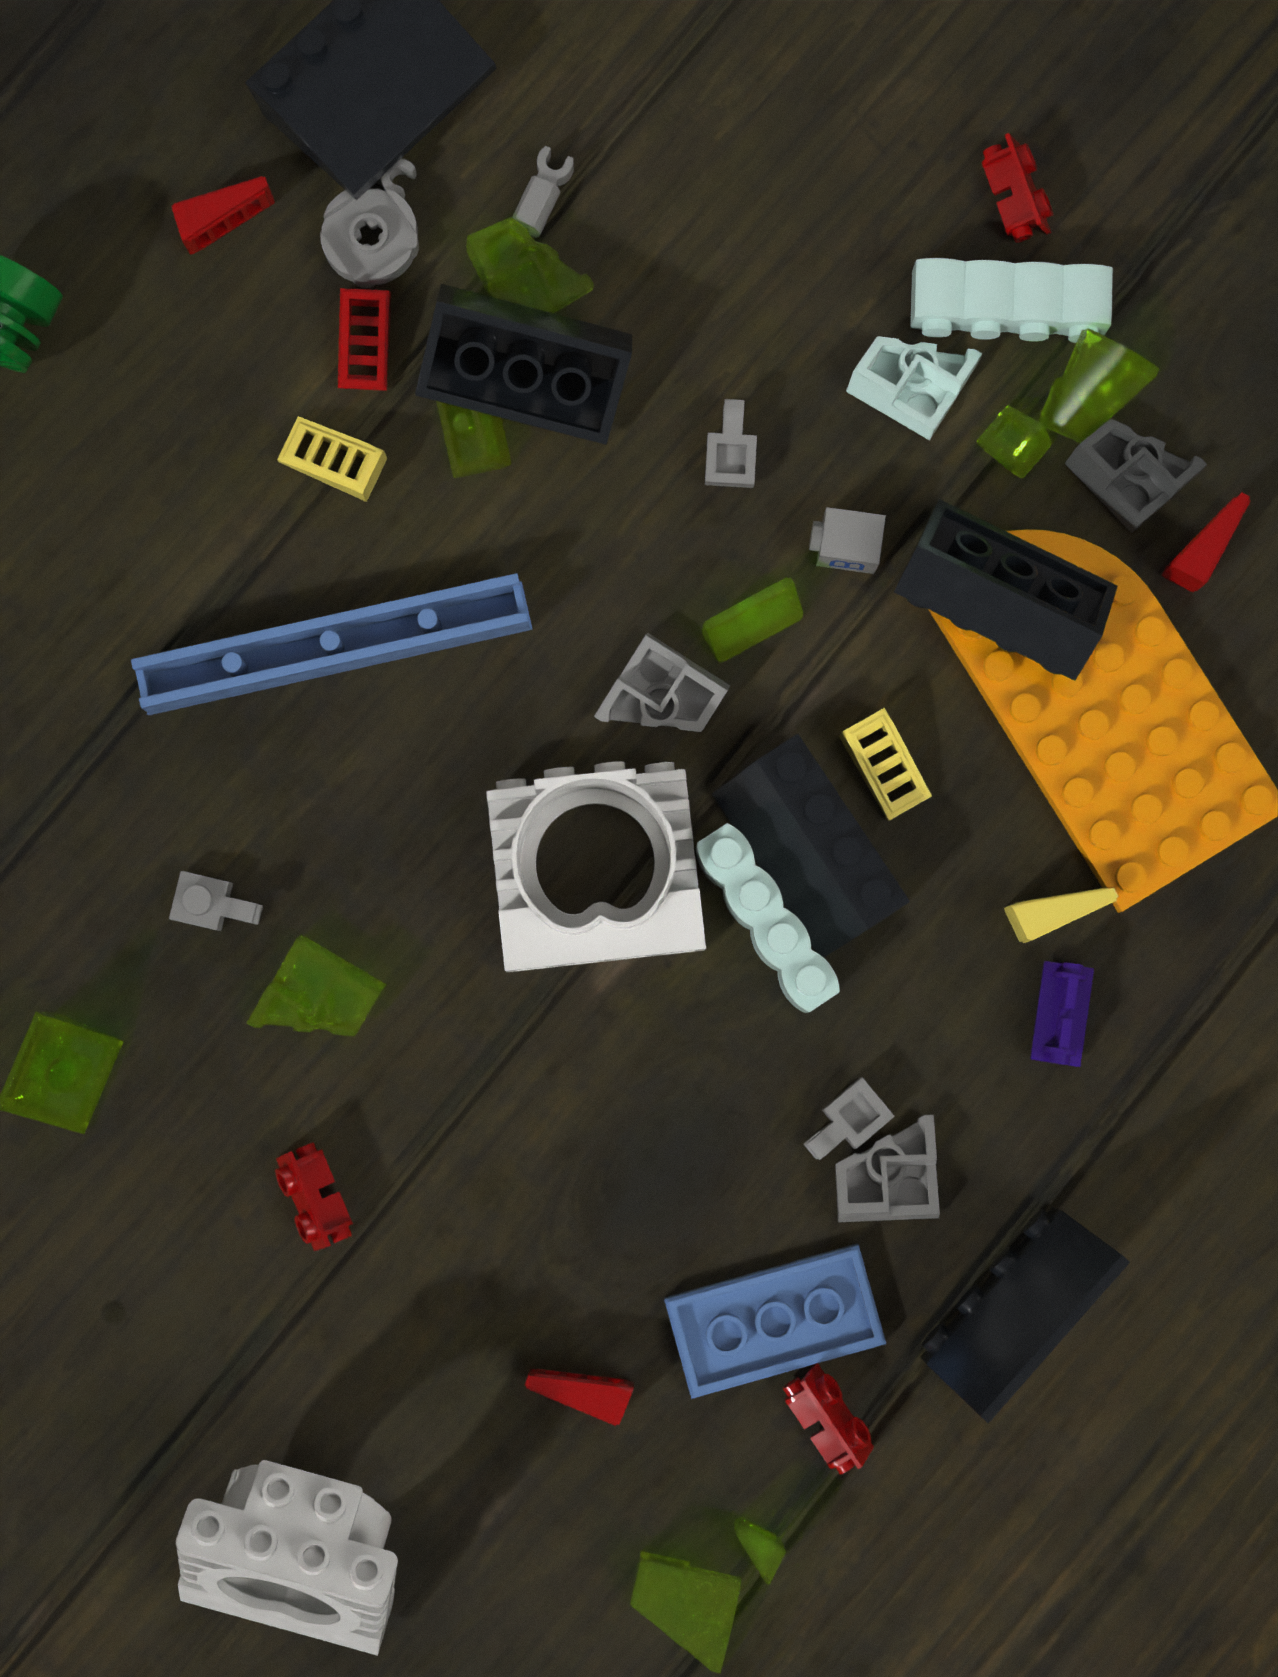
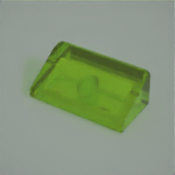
M436 401L453 478L501 469L511 465L501 417Z
M786 577L704 621L702 635L718 662H724L803 618V610L791 577L789 579Z

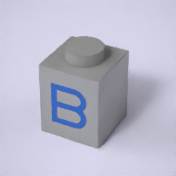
M826 507L822 522L813 521L809 550L818 551L816 566L874 574L880 562L886 515Z

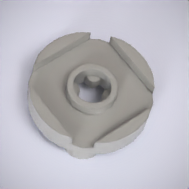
M369 188L356 201L345 190L337 195L327 206L323 216L322 233L320 232L322 249L331 267L344 279L352 281L358 287L371 288L396 279L408 269L413 259L417 256L419 242L415 216L409 204L395 191L386 188L385 191ZM367 225L371 230H375L378 227L383 230L378 236V243L371 246L368 243L362 245L358 242L362 238L360 229L363 226Z

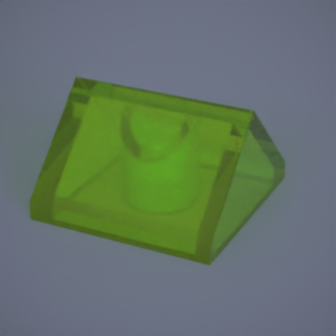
M36 1011L0 1094V1110L85 1134L124 1041L58 1013Z

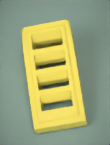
M298 416L277 460L279 463L367 502L387 461V456L384 450ZM305 433L314 436L304 458L301 459L296 457L295 454ZM323 441L330 443V446L319 466L314 464L313 461ZM341 448L347 451L338 472L330 470ZM356 456L364 460L355 479L347 477Z
M885 708L841 732L839 735L840 740L888 821L932 797ZM880 730L884 737L863 749L859 740ZM890 747L894 755L872 767L868 758ZM900 764L904 772L881 784L877 776ZM910 781L914 790L891 802L887 793Z
M1100 888L1016 902L1005 907L1004 910L1019 942L1023 941V943H1026L1117 901L1116 898L1119 896L1115 888Z

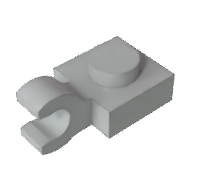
M725 399L722 433H708L705 485L754 488L757 435H742L744 400Z
M181 871L169 919L221 931L225 917L258 925L263 905L230 898L233 886L231 882Z
M861 1077L822 1109L831 1122L811 1136L803 1145L815 1159L819 1160L844 1139L848 1141L853 1149H857L895 1116L863 1077Z

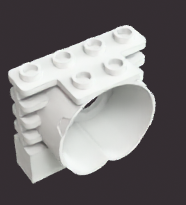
M606 762L594 765L595 773L575 775L573 767L553 768L544 770V778L535 779L533 786H526V779H507L496 782L497 790L486 791L496 888L498 892L504 968L506 972L704 951L706 949L685 769L675 770L674 762H661L645 765V773L636 774V769H625V762ZM599 804L620 809L633 817L641 825L651 842L654 853V873L650 887L642 900L631 908L619 909L606 902H597L579 914L562 912L546 897L537 876L536 857L544 833L559 816L576 807Z
M262 1460L259 1465L235 1469L231 1475L222 1504L198 1498L192 1500L187 1507L176 1538L181 1575L178 1582L180 1601L378 1656L393 1605L394 1584L398 1564L397 1556L393 1552L383 1549L392 1521L390 1513L374 1501L373 1498L364 1494L360 1486L267 1460Z

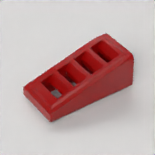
M260 176L174 203L171 208L182 242L189 254L192 255L273 205L275 200L266 178Z
M340 288L339 389L387 391L391 323L390 291ZM352 307H379V317L352 315ZM352 326L378 327V336L351 335ZM351 345L378 346V356L350 355ZM350 365L377 366V376L350 375Z
M1241 492L1237 497L1230 500L1165 567L1161 575L1191 592L1198 591L1211 577L1250 503V496Z
M530 1369L524 1384L526 1389L614 1426L620 1425L634 1390V1382L627 1379L545 1369Z

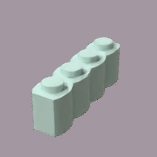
M948 258L917 259L912 270L910 328L922 330V334L927 337H946L951 335L953 330L971 332V336L976 339H994L999 337L1001 332L1020 334L1019 338L1025 341H1043L1049 338V334L1068 336V340L1074 343L1095 342L1098 340V336H1104L1111 326L1113 267L1096 264L1060 265L1047 262L1011 263L998 260H973L965 262Z
M726 823L697 842L695 850L701 870L712 883L723 889L724 901L730 914L739 924L750 930L753 947L761 960L770 968L778 971L780 987L789 1002L800 1011L808 1013L840 992L839 983L833 968L825 958L811 950V941L805 926L795 914L783 908V900L777 884L766 871L755 865L752 848L745 836L734 826Z

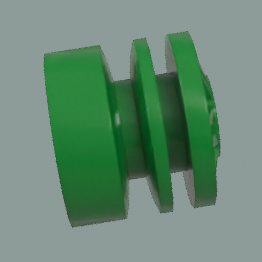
M0 255V366L16 372L26 373L32 359L20 348L37 351L41 342L30 330L24 327V324L48 327L63 295L44 278Z

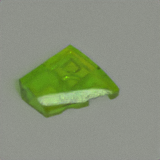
M512 217L467 236L466 252L490 297L555 313L586 295L594 288V284L587 274L584 273L581 276L558 259V252L547 244L538 243L533 240L529 235L528 229Z
M1089 328L1081 330L1063 377L1055 378L1037 424L1081 443L1157 376L1159 368L1134 351Z
M301 934L295 940L273 981L267 986L247 1024L254 1028H262L265 1024L294 1027L293 1031L299 1032L323 1029L330 1031L333 1035L355 1036L387 984Z
M640 1551L630 1605L710 1671L721 1673L739 1597L741 1577L691 1567L689 1561Z

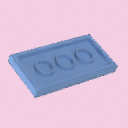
M858 1244L664 1298L691 1399L886 1344Z

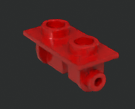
M1007 133L1005 138L1009 147L1002 149L1000 144L988 147L983 151L985 159L981 164L985 170L992 193L995 196L1009 189L1013 193L1012 196L996 202L1007 236H1013L1015 243H1019L1033 236L1032 228L1039 226L1047 235L1052 233L1047 218L1053 215V210L1043 188L1036 190L1030 173L1037 171V166L1028 144L1020 145L1010 133Z
M314 1142L295 1150L299 1158L298 1160L295 1159L292 1151L276 1158L280 1168L275 1170V1174L283 1194L286 1197L292 1196L299 1215L295 1216V1224L300 1237L306 1244L311 1243L314 1251L331 1246L328 1235L331 1236L333 1243L352 1236L349 1226L353 1222L340 1192L325 1198L321 1197L319 1189L334 1183L335 1180L323 1150L317 1151Z
M818 1363L813 1364L802 1381L799 1377H796L782 1388L787 1395L784 1401L804 1429L820 1421L824 1428L812 1434L810 1439L830 1469L836 1468L840 1475L846 1473L855 1465L860 1469L874 1448L871 1443L870 1432L860 1418L852 1415L842 1400V1392L836 1380L831 1375L825 1374Z

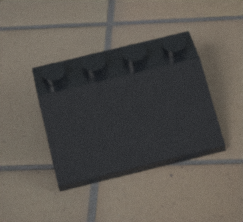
M333 0L253 74L245 84L262 114L357 201L490 76L497 67L493 60L439 0Z
M1052 1207L1048 1212H1045L1043 1209L1038 1211L1028 1221L1023 1229V1232L1027 1235L1014 1251L1008 1247L997 1256L989 1268L993 1275L981 1288L976 1285L972 1286L956 1304V1308L960 1312L947 1327L943 1323L937 1325L922 1343L926 1350L920 1358L987 1423L995 1417L1130 1263L1114 1248L1065 1212L1055 1207Z

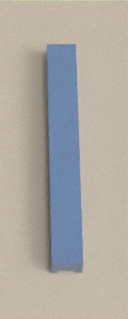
M516 573L131 659L133 670L136 671L140 690V706L148 715H153L533 629L522 581L519 582L518 574Z

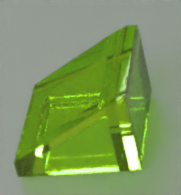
M1007 405L977 439V444L1011 473L1024 478L1050 448L1051 440L1044 424Z
M737 1517L734 1523L736 1536L766 1584L770 1585L786 1553L782 1538L743 1517Z

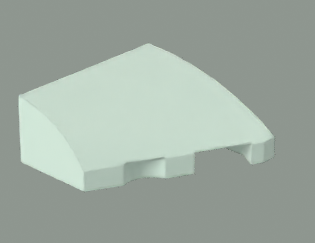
M877 336L854 369L846 392L930 440L978 364L982 353L969 348L965 355L936 352L937 344L920 342L911 345L903 343L896 338Z

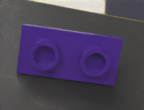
M1044 961L1030 1060L1074 1067L1081 1066L1094 968L1067 962Z

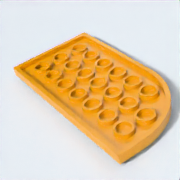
M1029 529L1007 531L1118 586L1103 635L1077 679L1074 681L1062 674H1053L1044 669L1041 664L1017 652H1008L999 647L995 641L972 630L961 629L954 625L950 619L931 610L929 611L1102 888H1115L1119 897L1112 904L1117 912L1120 913L1278 817V789L1164 609L1145 582L1130 567L1105 549L1065 533Z

